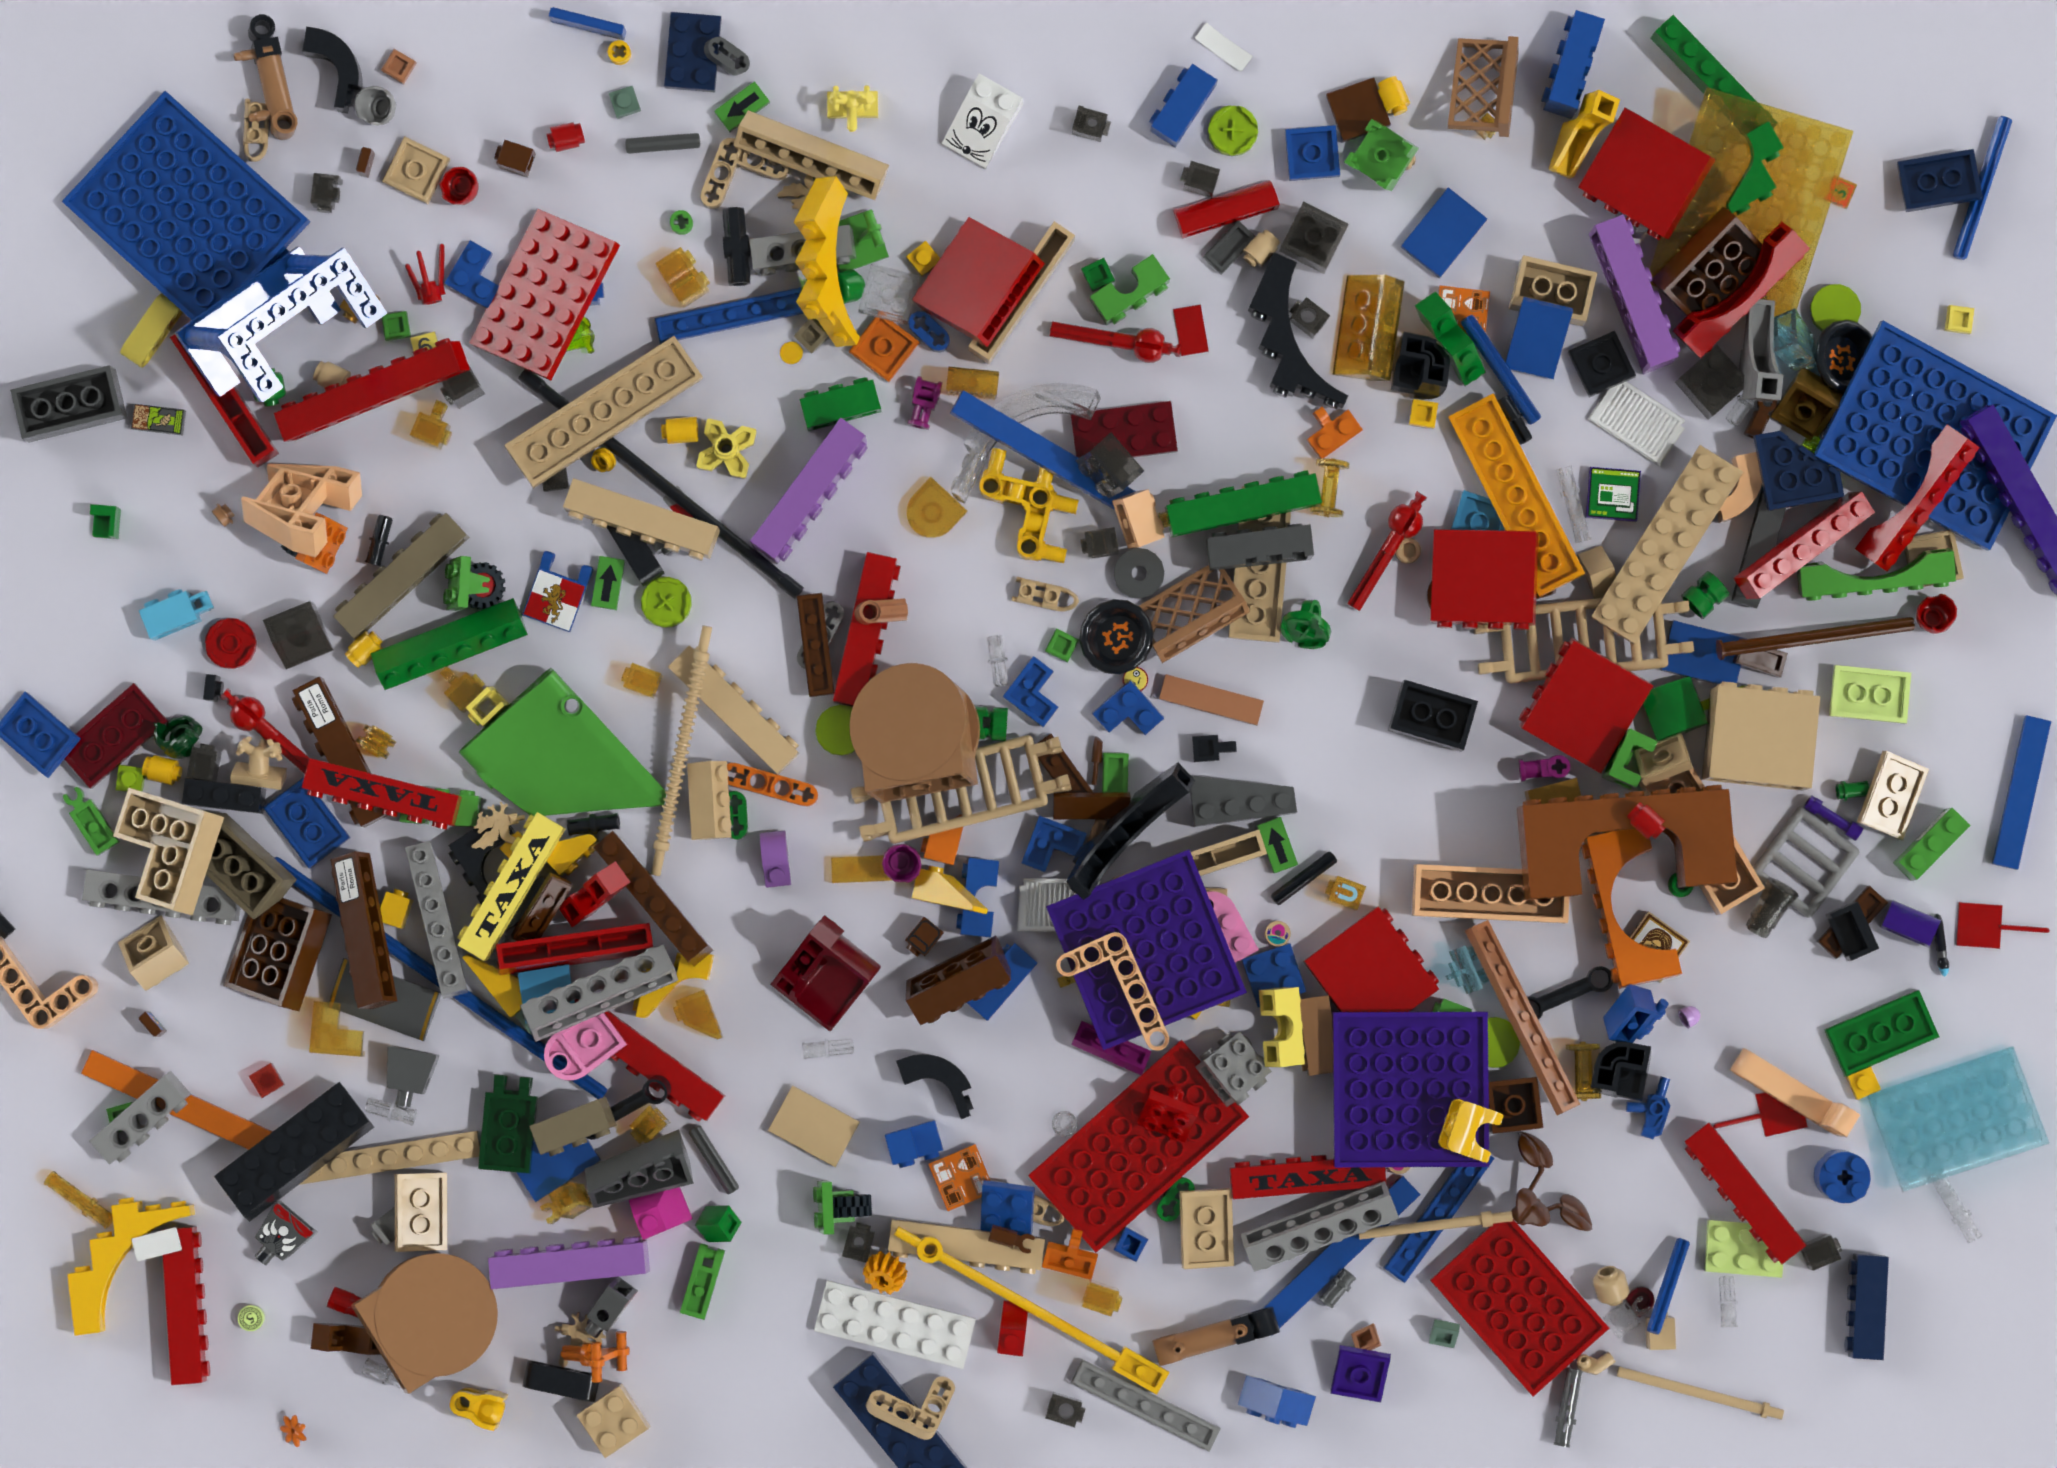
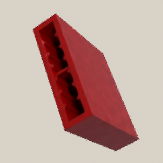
M1624 108L1578 188L1584 191L1582 196L1596 203L1597 199L1606 203L1604 209L1615 215L1621 212L1626 215V220H1630L1633 226L1638 228L1642 224L1647 227L1648 231L1646 233L1658 240L1661 237L1669 239L1716 159L1635 112Z
M968 217L953 241L945 249L942 257L931 269L922 286L918 288L912 300L926 313L988 347L1045 263L1029 249Z
M1434 529L1430 621L1433 624H1437V628H1452V624H1462L1464 629H1478V625H1488V629L1501 630L1503 625H1513L1515 630H1529V626H1535L1539 534L1536 531Z
M1571 637L1569 642L1564 641L1558 651L1560 657L1556 664L1551 663L1545 673L1547 679L1543 686L1538 685L1532 695L1534 701L1530 708L1525 707L1520 714L1519 720L1521 723L1519 725L1523 730L1601 774L1653 688V685Z
M1379 906L1374 908L1303 961L1340 1012H1409L1439 990L1436 985L1439 983L1438 978L1431 970L1427 972L1421 965L1424 962L1423 958L1416 949L1411 951L1406 943L1409 939L1401 929L1396 931L1391 922L1394 919L1386 908L1382 910Z

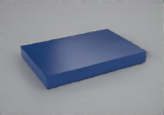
M1448 187L1404 241L1401 248L1438 278H1441L1488 218Z
M1523 297L1505 360L1509 369L1554 379L1573 308Z
M1673 620L1667 644L1693 641L1694 652L1668 655V666L1660 670L1713 684H1722V682L1737 683L1741 666L1733 663L1734 655L1725 656L1724 660H1719L1716 653V641H1738L1742 637Z
M26 691L0 721V738L47 778L52 775L81 740L78 735Z
M303 777L263 808L310 869L351 837L321 798L307 795L308 790L302 788Z
M588 1139L587 1143L574 1148L572 1143L563 1146L564 1152L551 1157L549 1152L540 1155L536 1142L533 1143L531 1173H516L535 1202L585 1171L584 1169L593 1166L601 1160Z

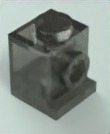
M1079 105L1072 128V135L1101 142L1102 136H1108L1111 121H1107L1108 114ZM1093 119L1097 121V125L1091 127L1087 122Z
M314 173L310 203L314 208H317L318 212L332 213V209H335V203H339L340 188H337V185L343 184L341 177L338 175Z
M856 1222V1226L850 1225L842 1257L867 1262L875 1231L870 1230V1225ZM855 1238H863V1246H856L854 1244Z

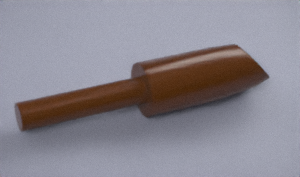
M1095 736L1091 762H1094L1092 785H1097L1098 765L1102 760L1103 741Z

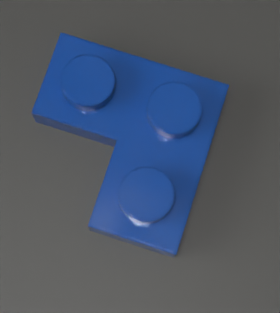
M470 240L446 279L445 285L479 305L488 308L499 286L481 276L493 253Z
M1033 656L1003 695V698L1044 727L1059 708L1039 692L1054 671Z
M1131 679L1092 712L1109 733L1127 717L1136 724L1144 735L1164 719V716Z
M1039 815L1021 864L1045 872L1054 849L1075 856L1078 849L1083 846L1087 833Z

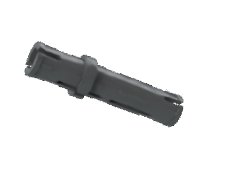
M1567 1368L1560 1412L1555 1420L1558 1424L1554 1445L1570 1448L1569 1444L1573 1425H1576L1577 1421L1574 1417L1583 1371ZM1571 1383H1573L1570 1405H1568ZM1569 1410L1566 1430L1563 1432L1566 1411Z

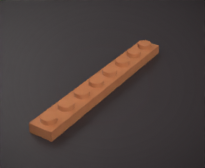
M1489 920L1465 930L1556 1115L1558 1116L1580 1105Z

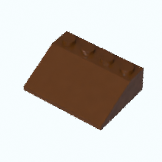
M1722 207L1652 278V282L1686 316L1692 312L1705 310L1727 299L1740 288L1757 263L1762 243L1734 214L1725 207Z
M282 898L256 919H252L247 915L223 986L283 1008L300 1011L333 914Z

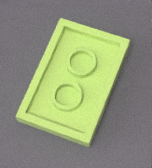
M1834 665L1829 716L1906 724L1911 673Z
M1719 1220L1707 1221L1704 1271L1782 1278L1783 1264L1779 1261L1774 1263L1765 1252L1768 1249L1767 1245L1763 1240L1758 1243L1749 1232L1752 1228L1749 1223Z

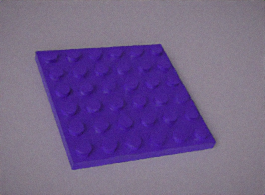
M1190 849L1098 885L1094 888L1091 895L1084 900L1076 894L1046 906L1064 953L1114 932L1120 933L1126 938L1164 1026L1247 993ZM1111 937L1108 940L1109 949L1114 952L1119 951L1122 948V940L1119 937ZM1088 947L1084 951V957L1089 962H1095L1099 957V952L1094 947ZM1066 957L1071 971H1073L1075 962L1072 958ZM1109 960L1073 975L1103 1050L1142 1035ZM1123 960L1119 963L1118 970L1122 975H1129L1133 971V965L1130 961ZM1139 984L1130 986L1129 995L1133 999L1142 997V986ZM1146 1007L1140 1011L1139 1017L1141 1021L1148 1023L1154 1018V1013L1152 1009Z
M1333 1012L1335 1168L1489 1167V1161L1486 1163L1440 1147L1438 1143L1450 1104L1453 1100L1460 1099L1489 1109L1488 1012ZM1485 1123L1477 1129L1475 1138L1478 1145L1488 1151L1489 1123Z

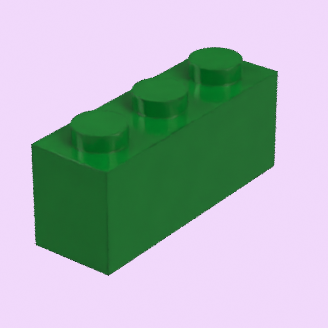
M864 377L854 380V385L844 387L843 384H837L829 387V391L819 394L818 390L805 393L804 398L800 399L808 432L835 425L840 418L847 422L882 412L874 380L868 381V378Z

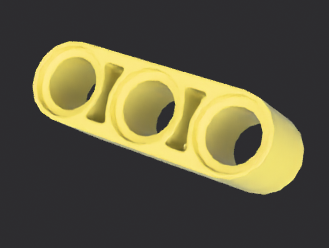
M161 293L156 297L120 350V354L143 368L153 357L183 312Z

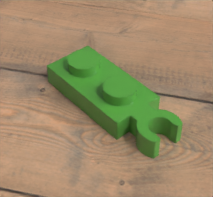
M75 787L74 789L78 794L77 799L72 801L67 794L63 795V799L68 805H72L75 808L69 814L96 856H99L120 841L118 838L113 837V830L94 801L89 799L85 802L83 790Z

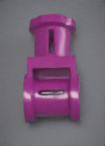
M921 376L917 377L912 397L914 409L911 419L907 422L908 425L929 430L930 425L928 421L931 410H935L943 382L934 383L922 380Z
M1562 755L1534 761L1518 760L1521 782H1525L1529 778L1552 776L1553 778H1562L1569 773L1571 766L1569 760ZM1557 759H1559V763L1565 766L1564 769L1560 770V774H1557V771L1551 768L1552 765L1556 764Z

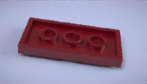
M1171 401L1071 414L1076 457L1088 464L1178 452Z
M133 683L76 733L81 740L66 756L65 761L90 789H93L153 736L154 724L156 722L166 725L168 720L138 685Z

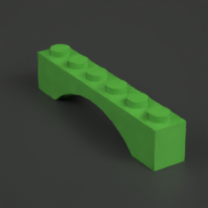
M1950 548L1926 550L1904 567L1877 576L1846 574L1831 568L1822 561L1807 563L1797 571L1799 595L1806 597L1807 601L1820 600L1822 595H1831L1832 598L1847 597V593L1857 592V595L1873 594L1872 590L1882 589L1883 593L1897 592L1899 587H1908V590H1920L1924 588L1923 585L1933 584L1934 587H1947L1949 582H1956L1954 551Z

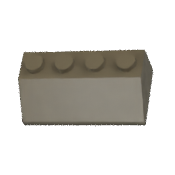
M213 813L224 817L206 875L252 919H256L280 901L297 879L227 813Z

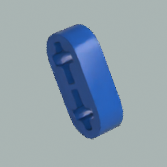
M918 311L910 316V330L932 351L940 353L949 347V334L927 313ZM925 318L924 324L929 330L926 332L922 327L914 328L916 325L914 319L921 320ZM931 332L938 337L943 335V342L945 344L943 346L940 344L934 346V339L930 336Z

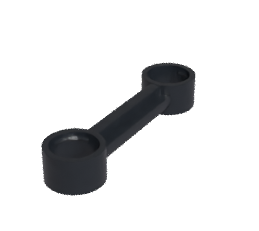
M1603 966L1594 967L1585 978L1541 997L1527 998L1539 1006V1013L1537 1015L1539 1020L1543 1012L1591 991L1605 992L1609 990L1613 985L1611 971ZM1604 970L1608 974L1609 981L1604 988H1596L1591 983V975L1594 971Z
M653 1076L643 1085L642 1090L611 1106L610 1109L615 1122L648 1103H662L671 1093L670 1082L663 1076ZM657 1082L663 1086L665 1094L662 1098L654 1097L650 1093V1083ZM595 1134L586 1137L590 1140L596 1139Z

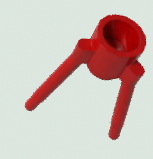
M444 244L439 246L438 286H436L435 281L429 282L421 251L416 252L423 280L421 287L410 265H405L417 292L418 300L422 301V305L441 302V295L446 294L444 289Z

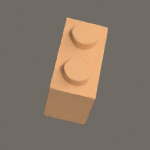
M1149 489L1136 491L1112 500L1128 549L1138 548L1165 537L1163 533L1164 526L1157 515L1155 499L1149 492Z

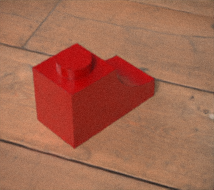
M1008 1300L1003 1301L997 1353L1023 1357L1028 1312Z

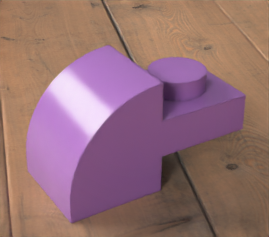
M786 831L760 833L761 858L766 888L791 885Z

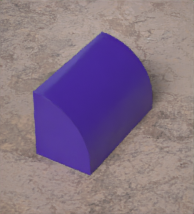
M1893 900L1881 928L1930 948L1941 920Z

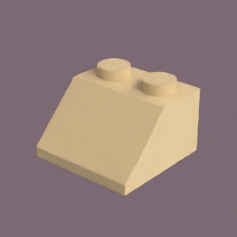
M162 915L118 942L130 974L145 991L158 985L162 980L189 964L182 946Z

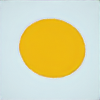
M787 342L781 347L780 356L785 363L795 364L801 360L803 350L798 343Z

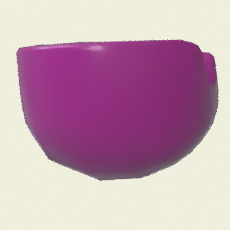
M906 844L892 845L884 853L882 860L884 873L894 882L909 883L919 875L922 865L920 855L916 849Z

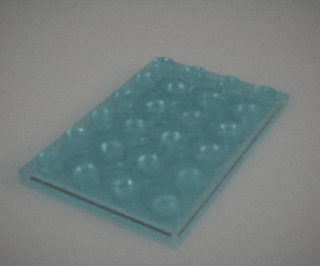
M2013 1046L1882 1089L1867 1096L1902 1192L2049 1144Z

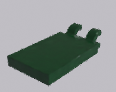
M494 1075L493 1093L485 1092L478 1169L531 1173L534 1137L529 1126L535 1124L538 1096H530L533 1078L520 1077L519 1091L506 1090L508 1076Z

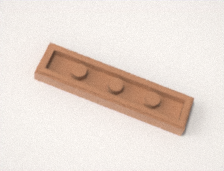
M1167 674L1165 675L1159 700L1256 726L1258 725L1264 702L1260 699Z

